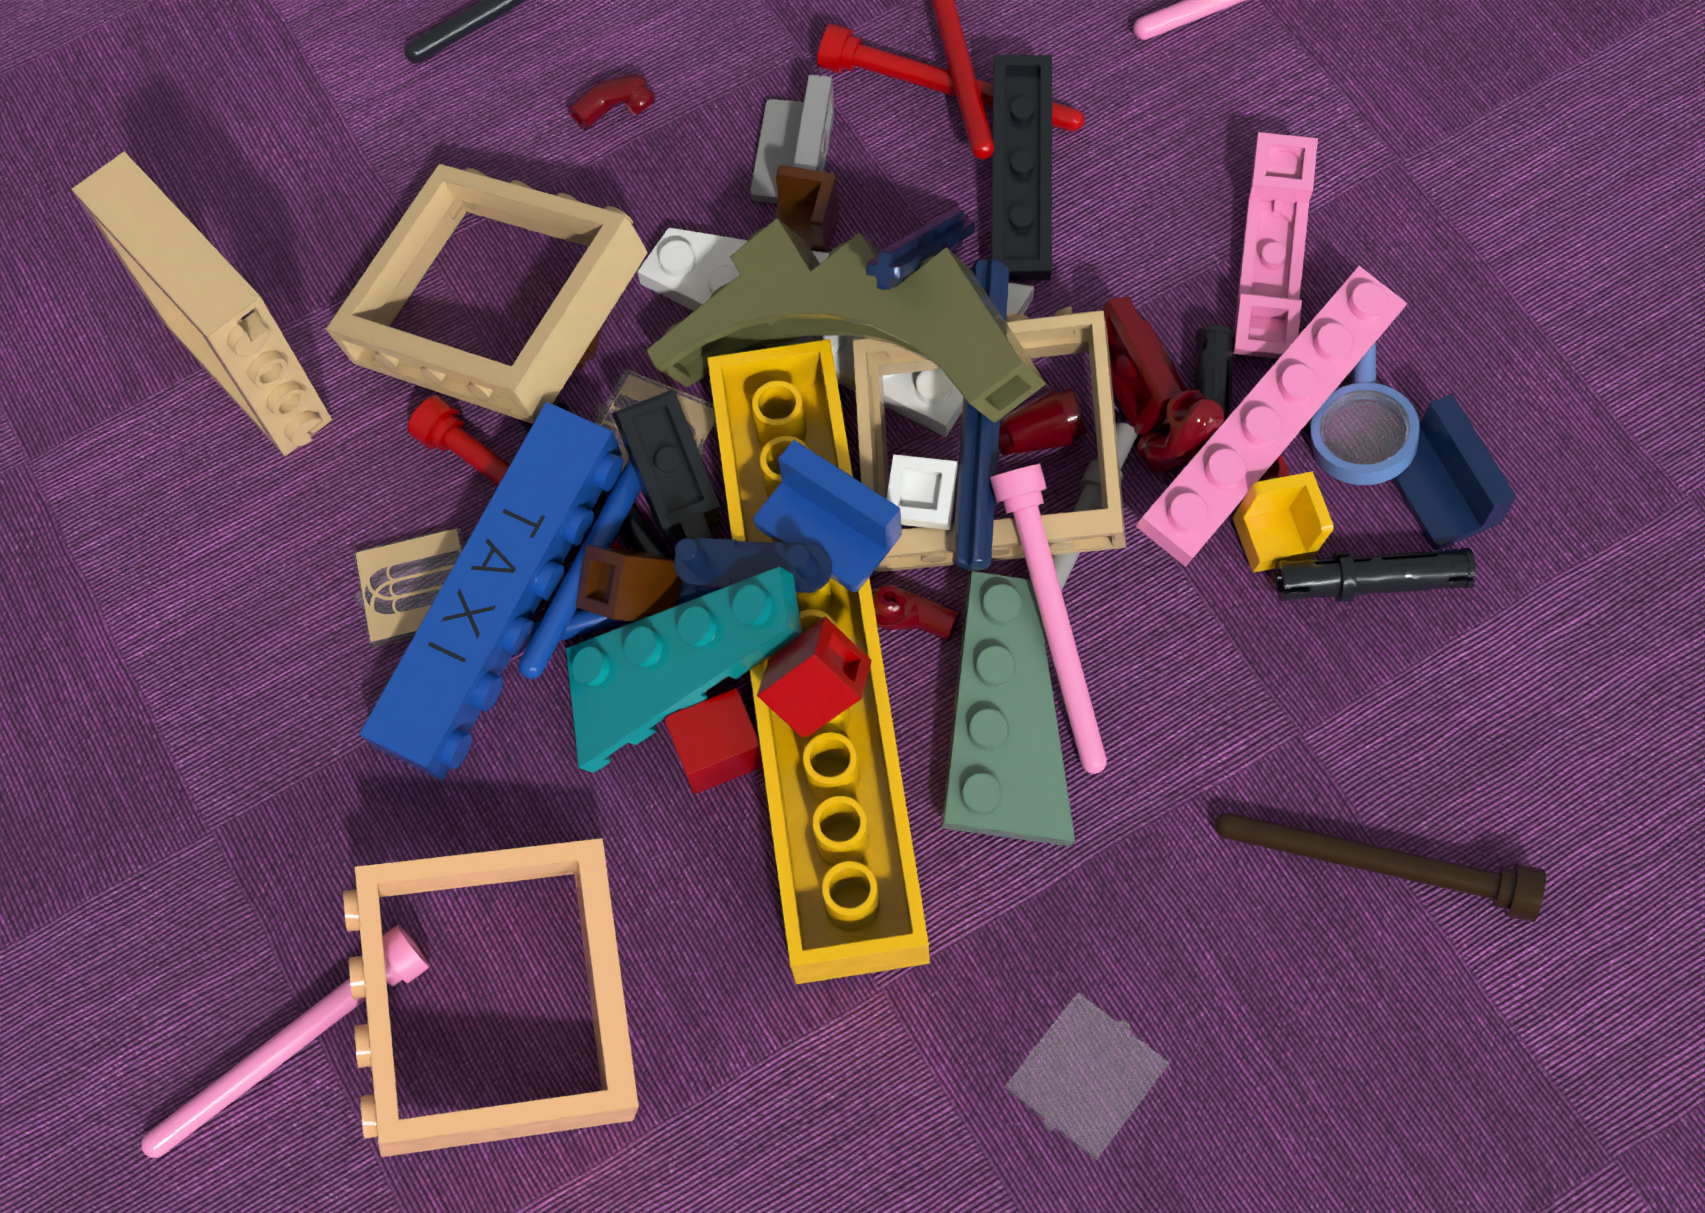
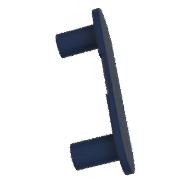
M686 538L679 541L675 547L674 565L677 575L688 585L698 587L725 588L766 571L781 567L793 574L796 592L811 593L827 584L833 568L831 558L827 552L814 544Z

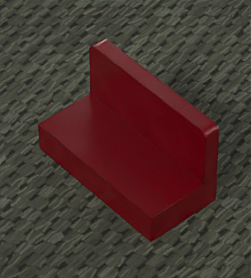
M1130 297L1109 299L1101 311H1104L1108 333L1112 389L1137 435L1145 434L1149 431L1155 432L1170 429V423L1167 418V404L1172 396L1187 389L1151 324L1147 320L1141 319Z

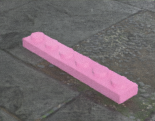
M1358 266L1144 514L1136 527L1186 567L1243 500L1251 486L1260 480L1408 303L1362 267Z

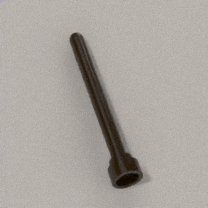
M1229 812L1220 814L1214 824L1216 833L1224 839L1493 899V906L1505 909V916L1534 923L1539 915L1543 901L1546 871L1542 868L1516 863L1513 869L1501 866L1497 873Z

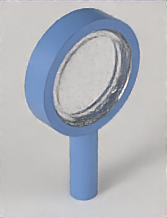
M1376 342L1352 369L1351 384L1335 390L1311 420V448L1317 463L1330 476L1353 485H1375L1395 478L1411 464L1419 443V418L1412 403L1397 390L1377 384Z

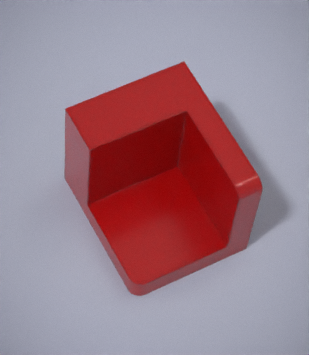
M825 616L769 658L757 696L796 733L802 737H808L862 699L872 660Z
M737 688L666 717L665 723L694 794L763 767L760 742Z

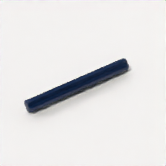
M953 209L880 250L878 256L866 263V275L876 277L877 289L890 290L908 278L912 272L919 269L923 260L936 256L946 247L951 251L961 245L963 240L974 234L975 222L965 221V210Z
M997 259L978 260L974 263L972 272L1006 322L1009 269L1002 261ZM964 397L952 560L954 565L959 566L961 569L983 570L990 566L992 557L995 495L990 477L997 475L1000 419L993 423L969 404Z

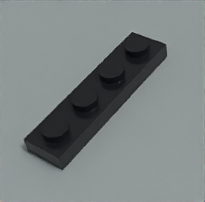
M994 55L991 259L1000 260L1008 267L1009 280L1051 281L1052 55Z

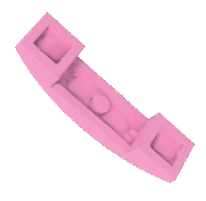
M1258 132L1242 246L1233 354L1279 359L1299 335L1302 305L1300 290L1318 138Z

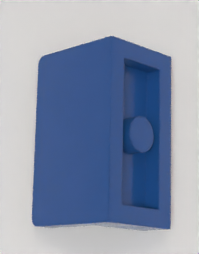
M793 440L778 458L782 482L753 518L754 525L758 530L776 542L820 546L831 558L833 567L831 578L850 591L856 592L860 590L902 536L901 508L799 442Z

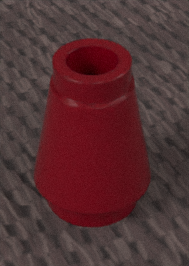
M1053 387L1000 419L999 446L1003 457L1013 453L1020 454L1075 445L1074 438L1086 435L1087 430L1072 388L1057 392L1056 388Z

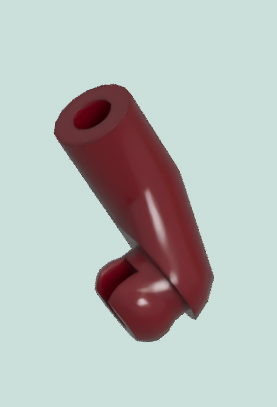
M636 73L598 82L568 107V112L580 128L587 130L622 101L631 114H640L655 102V94L646 86L647 79Z
M883 585L876 589L872 596L877 625L884 630L920 629L950 640L961 615V611L908 590L900 589L894 585Z

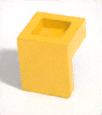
M1313 471L1254 483L1232 517L1253 573L1275 569L1276 563L1279 560H1312L1333 530L1332 519Z

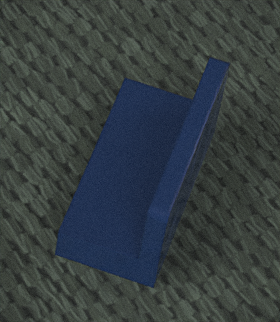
M1451 393L1430 402L1420 423L1416 455L1411 464L1401 474L1391 480L1431 547L1435 550H1441L1501 524L1517 496L1454 395ZM1408 431L1378 444L1376 455L1380 462L1391 458L1401 450L1409 436Z

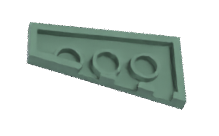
M972 571L967 584L940 828L1070 847L1076 841L1042 620L1032 581Z

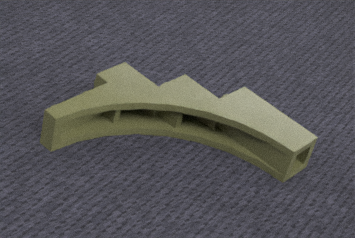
M778 218L767 227L756 231L746 244L730 256L740 275L730 283L719 287L708 301L683 321L677 322L668 328L664 336L646 350L656 369L688 388L709 374L707 357L754 351L765 345L805 336H858L897 345L933 362L943 370L968 403L993 423L997 422L1046 385L1037 368L972 270L947 247L936 256L923 260L919 269L912 272L908 278L890 290L877 289L876 277L866 275L865 271L866 263L878 256L880 249L861 232L851 240L835 247L827 259L820 264L807 242Z

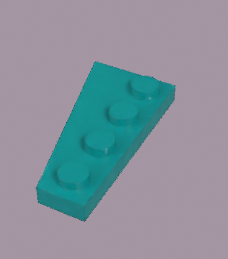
M777 567L566 648L578 768L592 773L597 772L612 762L609 755L627 743L637 745L657 732L655 725L678 709L683 710L707 699L705 692L728 676L737 679L801 635L802 628L793 574L781 567Z

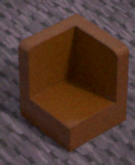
M780 165L776 174L779 201L773 221L777 218L803 238L812 251L829 253L839 217L836 174Z
M586 545L575 607L613 620L635 622L678 605L682 583L675 570V560L645 551Z

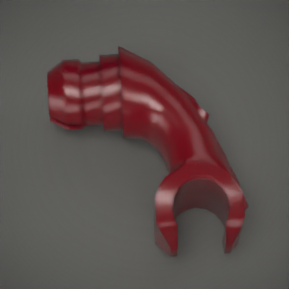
M1186 390L1172 396L1167 404V418L1171 427L1169 435L1165 436L1159 431H1149L1143 434L1138 441L1137 451L1139 456L1147 461L1148 467L1154 473L1163 474L1181 468L1194 458L1212 433L1223 423L1224 411L1222 407L1214 400L1206 399L1199 390Z

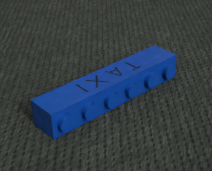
M545 402L359 733L374 748L442 782L450 768L456 769L464 761L471 747L472 735L470 731L481 711H489L496 703L503 687L501 675L512 655L518 656L526 648L534 629L533 616L542 600L551 599L559 588L564 574L562 564L572 545H580L588 535L594 519L592 509L603 490L606 492L611 490L620 476L623 467V458L621 457L623 453L611 430Z

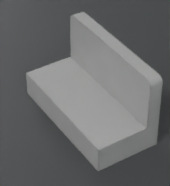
M809 75L804 102L770 99L766 102L750 189L753 201L778 204L776 174L780 165L825 172L835 113L832 77Z

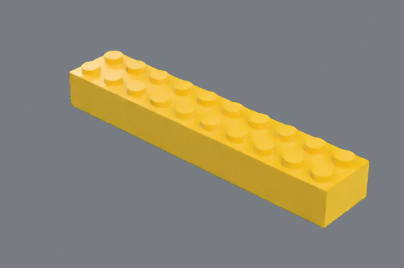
M830 339L707 357L732 540L776 542L755 527L753 518L781 484L782 479L778 458L793 440L853 477ZM830 577L827 584L815 592H796L802 633L826 616L872 660L862 699L808 737H802L757 696L770 657L750 669L790 967L796 984L930 964L929 941L870 579H867L860 590L852 592Z

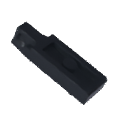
M672 389L613 412L612 416L658 531H662L666 543L668 544L676 540L681 541L686 538L713 539L709 527L720 523L716 508L721 506L674 390Z

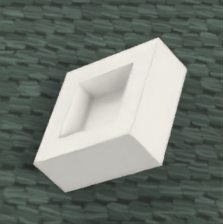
M893 454L886 499L901 508V525L951 530L958 482L959 465L957 461Z

